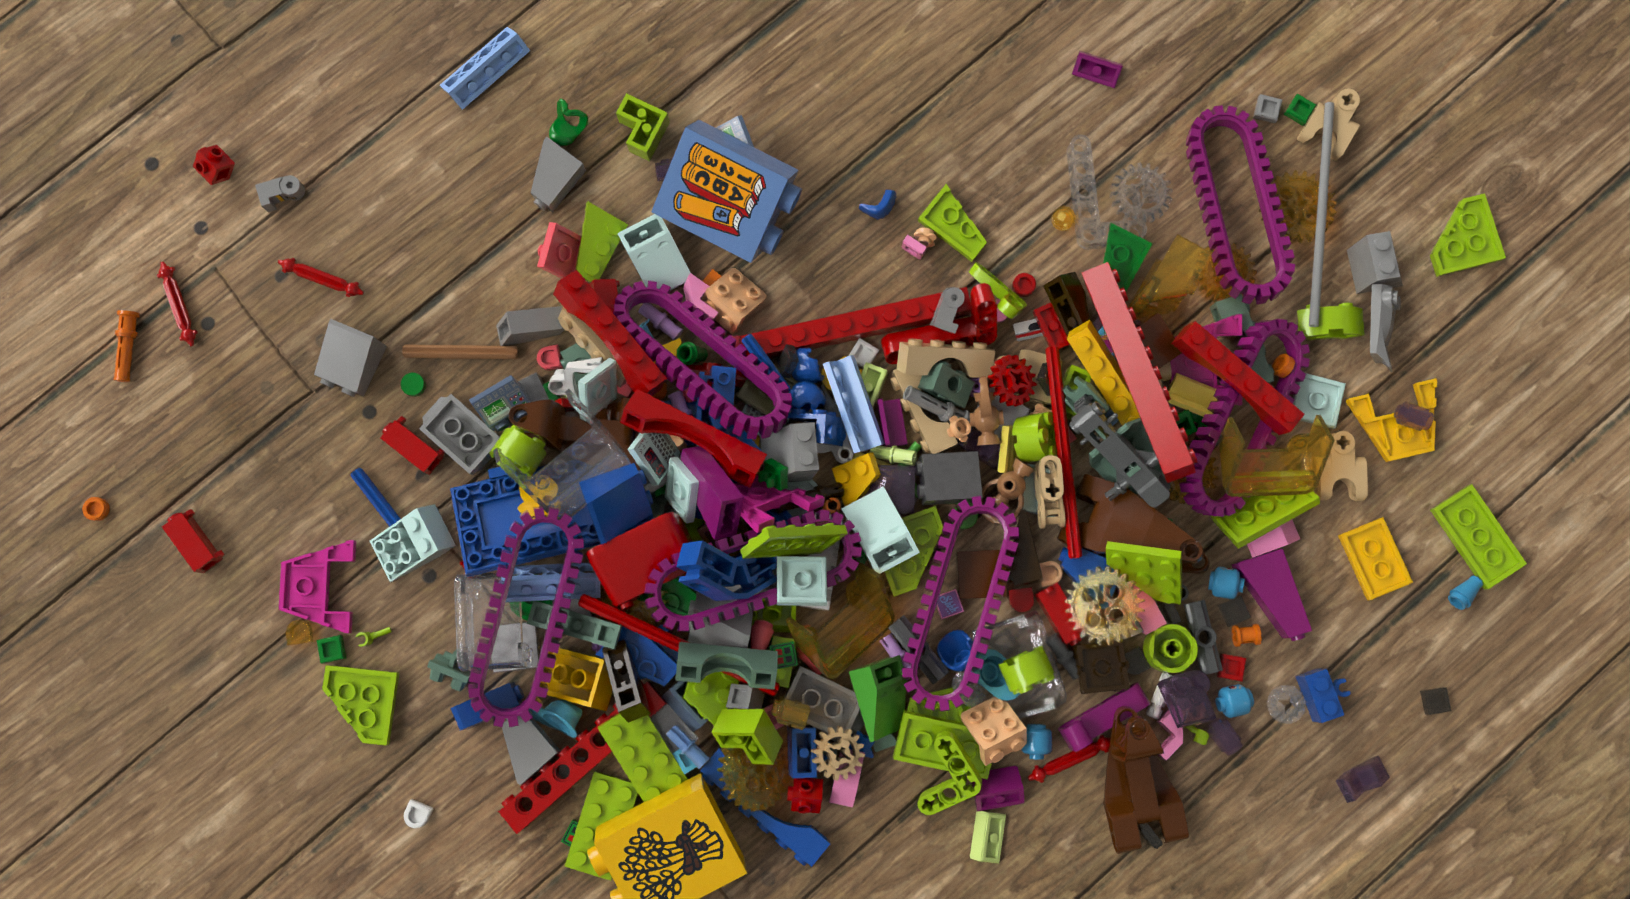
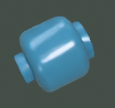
M1217 567L1215 571L1210 573L1208 590H1212V594L1215 597L1235 599L1238 592L1243 593L1245 579L1240 578V572L1237 569Z
M1241 684L1221 688L1218 692V697L1215 699V704L1219 712H1222L1228 718H1234L1250 713L1251 707L1254 706V698L1248 688Z
M1027 724V744L1021 751L1029 754V759L1042 760L1044 755L1052 752V731L1047 729L1045 724Z

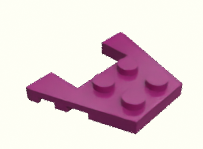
M1235 314L1202 327L1216 339L1218 336H1241L1242 314ZM1183 353L1170 361L1172 374L1171 380H1169L1170 384L1175 374L1178 373L1215 389L1225 388L1221 384H1217L1216 374L1190 360ZM1240 394L1235 405H1242V396Z
M758 475L751 488L739 482L734 484L744 496L740 516L757 533L762 532L761 530L765 527L774 525L775 518L765 513L768 510L779 508L788 502H792L808 512L824 506L825 497L816 494L814 498L805 495L806 490L799 488L794 490L784 489L782 491L774 487L768 488L766 482H758Z
M349 540L336 546H330L314 553H308L281 562L278 610L343 633H352L353 612L328 611L330 563L355 562L356 541Z

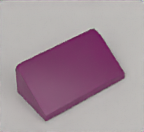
M1079 51L1072 75L1115 88L1123 65Z

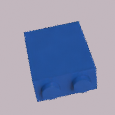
M635 463L579 482L601 545L652 514L650 505L654 504L650 491L644 490L643 484L647 483L643 470L638 471Z

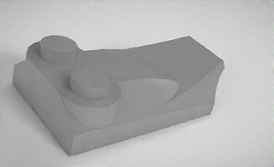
M1372 284L1370 355L1375 363H1382L1390 372H1393L1388 344L1393 332L1396 310L1401 308V298L1393 286Z
M452 394L448 397H440L422 417L423 425L419 429L470 475L480 471L491 460L492 457L489 452L500 436L489 429L481 419Z
M799 666L779 710L828 733V727H832L836 732L837 726L843 727V733L847 728L851 729V736L855 735L858 730L861 731L864 721L855 692Z

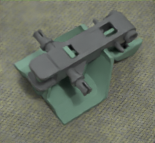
M1077 376L1073 381L1078 386L1076 390L1071 389L1068 385L1063 388V392L1066 395L1065 403L1076 413L1071 418L1072 421L1069 425L1077 434L1082 433L1085 436L1080 441L1081 445L1089 441L1095 447L1089 453L1090 466L1105 480L1114 482L1115 486L1105 493L1106 498L1109 497L1108 500L1112 501L1119 494L1126 493L1128 488L1134 494H1139L1149 506H1159L1169 498L1170 483L1166 482L1141 418L1125 423L1116 431L1110 423L1118 417V414L1114 413L1107 419L1104 415L1109 411L1106 401L1091 383ZM1093 430H1095L1099 435L1096 436Z

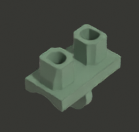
M459 648L453 654L445 651L444 655L436 654L433 660H429L427 666L431 669V680L442 682L446 675L453 678L450 686L457 691H462L469 682L471 668L473 667L468 666V660L461 657L462 650Z

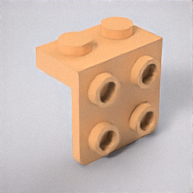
M731 268L706 289L701 300L718 312L715 321L734 335L739 330L745 317L764 302L767 296L739 270Z
M994 696L961 713L962 722L979 745L980 759L985 766L992 762H999L1007 754L1013 751L1017 752L1027 744V729L1007 701Z

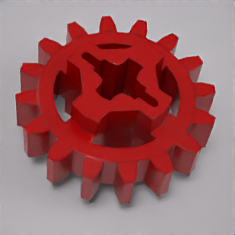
M1007 355L996 360V365L990 367L993 374L988 375V378L993 380V383L989 385V388H994L993 396L999 395V402H1006L1008 407L1023 405V403L1030 401L1029 396L1035 394L1032 387L1037 386V383L1033 382L1032 378L1036 374L1030 373L1032 365L1026 366L1025 358L1019 360L1018 355Z

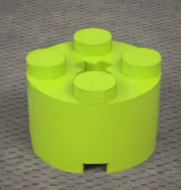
M1052 412L1016 418L1013 424L1012 436H1017V443H1014V448L1021 461L1037 462L1048 455L1057 456Z
M512 425L511 428H506L489 454L492 458L496 455L500 459L498 464L511 473L520 477L524 473L527 474L526 479H531L546 456V451L543 449L545 443L536 437H528L524 434V430Z
M1176 624L1163 625L1147 634L1144 639L1143 653L1146 662L1160 672H1182L1197 657V642L1183 626ZM1170 645L1174 650L1169 652L1166 650V646Z
M1043 645L1034 647L1033 651L1019 653L998 664L1009 691L1013 692L1014 695L1032 690V684H1044L1055 679V672Z

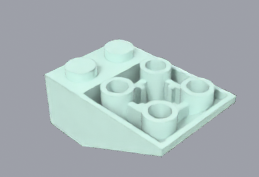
M654 214L617 233L645 287H647L648 281L657 282V289H660L662 284H665L673 290L686 282L691 272L662 217Z
M884 486L841 508L846 519L854 524L855 527L852 529L854 534L859 532L861 538L859 544L876 575L920 553Z
M435 504L416 508L370 540L390 582L429 563L456 546Z

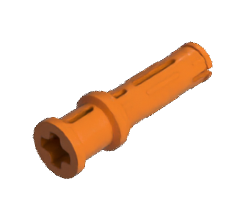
M118 310V330H115L116 337H118L113 380L130 382L133 342L138 337L136 321L140 317V313Z

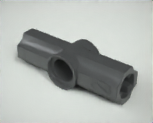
M1205 600L1183 604L1190 633L1197 642V661L1201 675L1222 671L1216 646L1217 637L1210 623ZM1201 631L1207 634V641L1204 644L1198 639Z
M903 615L890 625L888 629L906 652L913 654L912 649L907 646L911 637L919 640L920 636L912 633L913 625ZM926 642L924 646L925 651L921 656L918 667L929 681L935 684L949 671Z

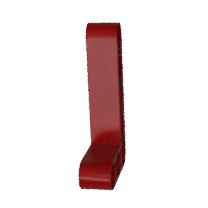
M981 283L971 289V317L953 320V323L958 324L955 334L929 325L885 335L881 339V346L886 362L892 365L897 364L900 342H908L911 338L923 340V343H930V340L944 341V344L951 345L952 341L966 342V345L973 346V342H982L987 345L992 344L997 339V303L991 286Z

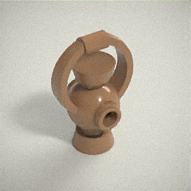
M986 376L979 378L980 393L973 394L975 401L979 402L980 406L975 409L974 413H970L971 427H976L978 431L982 432L981 436L978 437L977 446L1001 444L998 434L995 435L994 431L999 428V425L1004 424L1003 410L998 411L997 407L992 405V400H995L996 396H993L994 392H989V380Z
M1015 457L1012 466L1014 468L1013 471H1007L999 478L993 479L983 486L981 502L984 505L986 491L994 484H997L999 494L992 496V498L996 499L995 507L997 508L1001 502L1009 507L1008 501L1018 498V507L1014 513L1015 518H1017L1024 506L1023 494L1026 489L1024 477H1029L1035 469ZM1010 482L1013 483L1012 489L1009 487ZM983 514L982 517L992 524H1000L995 517Z

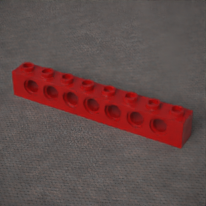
M648 681L645 684L642 682L646 693L651 712L649 716L651 718L667 703L652 683ZM616 703L612 706L615 710L607 716L604 713L594 722L595 728L590 732L586 729L575 738L578 742L572 748L567 745L557 754L559 759L552 764L549 761L539 770L541 774L535 780L529 778L520 786L522 791L516 797L511 794L501 803L503 808L498 812L516 834L525 829L612 752L607 743L605 745L597 744L595 736L600 732L598 730L599 725L619 714ZM579 748H584L588 752V759L585 762L577 758ZM561 764L567 765L570 769V774L567 778L561 777L558 773ZM542 781L550 783V793L546 794L541 791L540 784ZM523 797L531 799L532 808L530 810L523 808L521 803Z

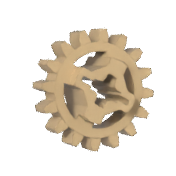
M837 726L836 732L832 727H828V734L820 732L819 734L822 739L820 741L814 739L813 741L818 745L817 749H811V752L817 756L812 759V762L819 763L816 770L818 772L825 770L824 777L829 778L832 774L833 780L838 781L840 775L843 779H848V772L855 775L856 770L854 767H862V763L858 759L865 757V754L859 752V749L863 748L864 744L856 742L859 736L856 734L851 736L852 730L848 728L843 733L842 726ZM839 737L836 742L828 743L830 739ZM850 744H851V746H852L853 755L850 754V750H849V745H850ZM830 748L839 750L846 758L836 756ZM823 751H825L827 756L826 762L823 759ZM848 763L846 767L838 769L841 764Z

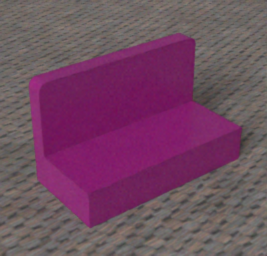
M878 399L877 410L881 433L885 442L883 445L891 448L893 445L897 447L906 446L908 443L900 399L887 401Z
M1010 766L993 769L989 772L988 780L982 778L981 790L975 795L977 811L1024 803V787L1018 767Z

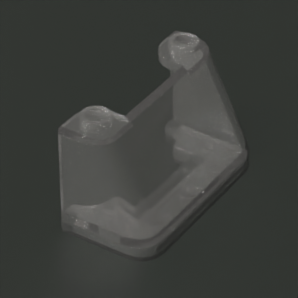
M496 572L469 577L466 574H459L455 577L457 664L462 672H471V668L481 670V668L473 667L475 653L485 655V653L477 652L479 638L489 640V638L481 637V629L483 624H493L484 621L486 610L496 611L497 609L488 606L490 595L500 596L501 594L492 591L494 580H501V577L496 576ZM505 602L488 671L531 667L534 655L533 649L527 643H523L521 602Z
M1034 610L997 622L995 627L985 626L986 629L993 630L991 641L981 639L980 642L988 645V649L996 650L1008 659L1024 651H1033L1034 647L1043 645L1055 672V679L1044 684H1032V690L1020 694L1013 700L1007 701L1019 719L1056 709L1067 701L1066 690L1053 652L1045 643L1048 637L1037 611ZM975 629V630L972 631V634H973V635H972V640H973V641H974V638H975L977 629Z

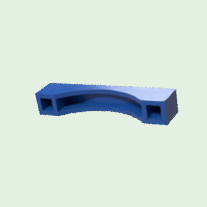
M721 746L700 770L708 784L711 786L716 784L722 789L720 794L729 802L735 800L740 805L738 809L745 816L750 818L752 815L759 821L757 826L766 834L772 832L777 837L775 841L782 848L787 850L789 847L796 853L794 858L803 866L809 864L812 867L830 845V840L814 826L789 823L774 817L764 810L753 799L746 788L741 776L739 762Z

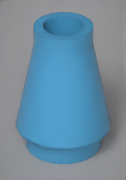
M1471 576L1468 580L1450 591L1448 596L1449 602L1460 610L1469 608L1478 591L1483 586V582L1478 577Z

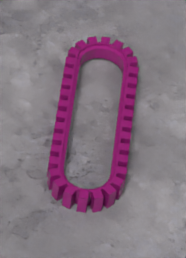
M1222 105L1214 106L1212 111L1206 109L1201 112L1200 116L1193 122L1186 138V146H1188L1186 155L1187 159H1191L1189 163L1190 171L1195 172L1192 179L1194 185L1198 184L1195 191L1197 198L1201 197L1199 201L1200 211L1205 210L1202 214L1204 224L1208 223L1205 231L1207 237L1211 236L1208 241L1210 250L1215 249L1211 256L1213 263L1218 262L1215 267L1216 276L1224 275L1219 283L1223 289L1233 287L1229 295L1234 299L1241 293L1243 294V303L1251 304L1255 298L1257 305L1265 304L1268 299L1270 301L1276 299L1293 277L1291 276L1295 272V264L1291 262L1295 256L1293 249L1287 250L1291 245L1289 236L1284 237L1288 230L1286 223H1281L1284 218L1283 211L1277 210L1281 203L1279 196L1274 197L1277 188L1275 183L1271 184L1274 179L1272 170L1267 171L1270 167L1269 158H1264L1267 151L1265 145H1261L1264 140L1262 132L1255 133L1259 127L1255 120L1246 122L1250 115L1243 110L1238 116L1235 115L1237 107L1228 106L1224 113ZM1216 126L1233 129L1240 135L1243 141L1275 264L1276 275L1271 282L1265 284H1252L1245 281L1238 274L1235 267L1204 144V133Z
M642 281L635 282L633 288L628 285L622 289L621 294L618 293L615 299L613 314L653 362L656 361L655 364L661 372L667 369L666 378L671 383L677 379L676 387L682 392L688 388L687 396L692 401L699 397L698 406L703 410L710 406L709 415L715 420L721 416L720 424L725 429L733 424L734 429L732 433L741 437L742 433L747 431V439H756L758 432L762 439L771 437L772 431L776 434L782 429L791 409L792 396L791 393H788L789 387L785 381L778 383L780 376L773 371L767 375L769 367L764 362L756 366L758 357L753 353L745 357L747 348L742 344L735 348L736 339L731 335L724 339L726 331L720 326L714 329L715 322L708 317L703 321L704 313L697 308L692 312L694 304L688 299L682 303L683 295L678 291L670 295L671 287L662 284L660 289H657V282L648 281L647 287L644 286ZM640 303L657 304L667 310L765 392L773 401L774 410L768 415L761 417L749 416L739 411L637 325L630 317L629 311Z
M1284 319L1264 320L1254 323L1255 326H1250L1245 331L1248 337L1240 338L1238 346L1243 350H1235L1234 354L1252 368L1265 340L1271 335L1277 336L1283 342L1286 354L1294 358L1295 365L1288 376L1279 378L1275 389L1293 404L1295 399L1289 395L1298 394L1300 386L1295 382L1304 381L1306 373L1301 371V368L1309 367L1310 359L1303 357V354L1310 353L1309 345L1301 344L1306 337L1303 331H1297L1298 326L1296 324L1287 322ZM1221 379L1220 384L1225 388H1217L1214 397L1219 401H1211L1207 408L1214 414L1204 415L1201 422L1207 427H1199L1195 434L1201 440H1192L1189 447L1195 452L1198 463L1194 464L1196 473L1183 477L1186 478V481L1179 484L1181 492H1189L1183 498L1187 505H1193L1192 510L1203 515L1224 517V515L1230 516L1236 513L1235 509H1241L1246 504L1242 497L1250 498L1253 491L1247 484L1256 485L1259 478L1253 471L1262 472L1265 465L1259 458L1268 459L1271 452L1265 445L1274 446L1277 438L1271 434L1275 432L1260 419L1227 492L1217 501L1209 498L1203 488L1202 476L1204 469L1239 396V393L1232 386Z
M981 496L972 497L973 506L971 507L965 499L958 503L961 513L955 509H952L949 513L948 519L954 524L944 522L942 532L950 537L948 539L940 536L938 548L946 551L945 553L936 551L934 556V562L941 564V567L932 565L929 572L930 577L937 578V581L927 579L925 590L933 594L932 596L923 594L921 599V605L927 606L928 611L919 608L916 618L924 621V624L914 623L912 633L920 637L919 640L910 637L907 645L908 648L916 651L915 654L905 652L903 662L911 664V668H902V678L912 679L905 683L904 686L908 693L917 690L912 699L919 705L927 699L925 708L935 711L937 702L940 705L941 712L950 711L949 701H952L955 707L958 708L964 704L960 697L961 694L970 699L974 693V690L967 685L968 683L978 685L980 675L973 673L972 669L982 670L984 660L976 658L977 653L986 656L989 647L980 642L981 639L991 641L993 630L986 629L985 625L995 627L997 616L989 614V611L999 612L1001 601L993 598L994 596L1003 598L1005 586L998 585V581L1007 584L1010 572L1002 570V567L1011 569L1014 557L1007 556L1006 553L1016 555L1018 543L1009 541L1019 540V527H1012L1017 524L1014 514L1011 513L1005 516L1009 512V507L1001 502L995 508L996 499L987 496L985 505H982ZM978 513L989 514L995 517L1002 525L1004 539L964 676L959 687L952 693L944 696L933 695L925 691L920 685L918 666L959 529L968 517Z
M543 506L533 507L535 517H532L528 510L519 515L524 524L514 520L510 526V531L514 532L516 536L506 534L504 546L511 547L512 551L502 549L500 561L507 562L508 566L498 564L496 576L504 578V581L495 579L492 591L501 594L500 596L490 595L488 606L497 609L496 611L486 610L484 621L493 624H483L481 637L489 638V640L479 638L477 652L485 653V655L475 653L473 667L481 668V670L471 668L469 682L476 684H469L468 686L469 698H473L471 699L472 708L475 712L481 710L480 718L485 722H488L494 716L493 726L503 727L505 719H508L509 728L519 726L518 716L526 723L533 718L530 709L538 713L543 705L542 700L537 696L544 698L547 696L548 685L540 682L550 683L552 671L544 668V666L554 668L556 657L553 654H548V651L558 653L559 640L552 639V636L562 638L564 628L562 625H557L556 622L566 623L567 611L560 610V607L569 609L571 604V596L563 594L564 592L573 594L575 582L567 579L568 577L577 579L579 568L572 566L571 563L581 564L583 553L574 551V548H584L583 537H573L581 533L577 523L574 522L567 526L573 518L565 511L557 518L559 508L549 506L547 515H544ZM552 523L559 526L565 532L568 546L531 690L527 699L519 706L500 708L493 705L487 699L484 692V683L521 541L526 531L533 525Z
M820 510L816 512L815 518L814 512L811 511L801 515L803 524H801L799 515L788 519L787 523L788 525H796V527H803L808 524L823 526L827 523L841 525L844 515L834 512L829 519V510ZM785 520L774 523V526L776 528L785 527ZM850 520L842 524L846 526L848 532L847 535L841 538L844 553L837 567L827 571V588L837 585L835 578L838 582L847 579L850 576L847 571H855L859 564L852 558L861 557L862 548L853 547V544L860 542L861 538L859 532L849 534L855 527ZM754 530L745 532L746 542L743 541L741 533L731 536L730 542L732 546L730 547L727 538L715 542L716 548L726 554L740 551V549L748 544L749 539L758 536L757 532ZM680 552L671 556L674 565H671L667 558L657 564L662 573L653 569L648 578L654 581L655 584L646 583L644 594L654 595V597L645 600L647 609L656 606L658 608L651 616L656 622L665 616L666 619L663 627L670 630L678 622L677 631H689V622H692L694 630L704 628V617L707 618L709 626L719 623L718 613L720 612L723 621L735 618L732 608H736L738 616L750 613L748 603L751 605L752 612L763 609V598L767 607L777 604V588L755 594L748 599L736 600L693 615L681 616L672 613L662 601L661 587L663 581L670 573L679 570L676 566Z

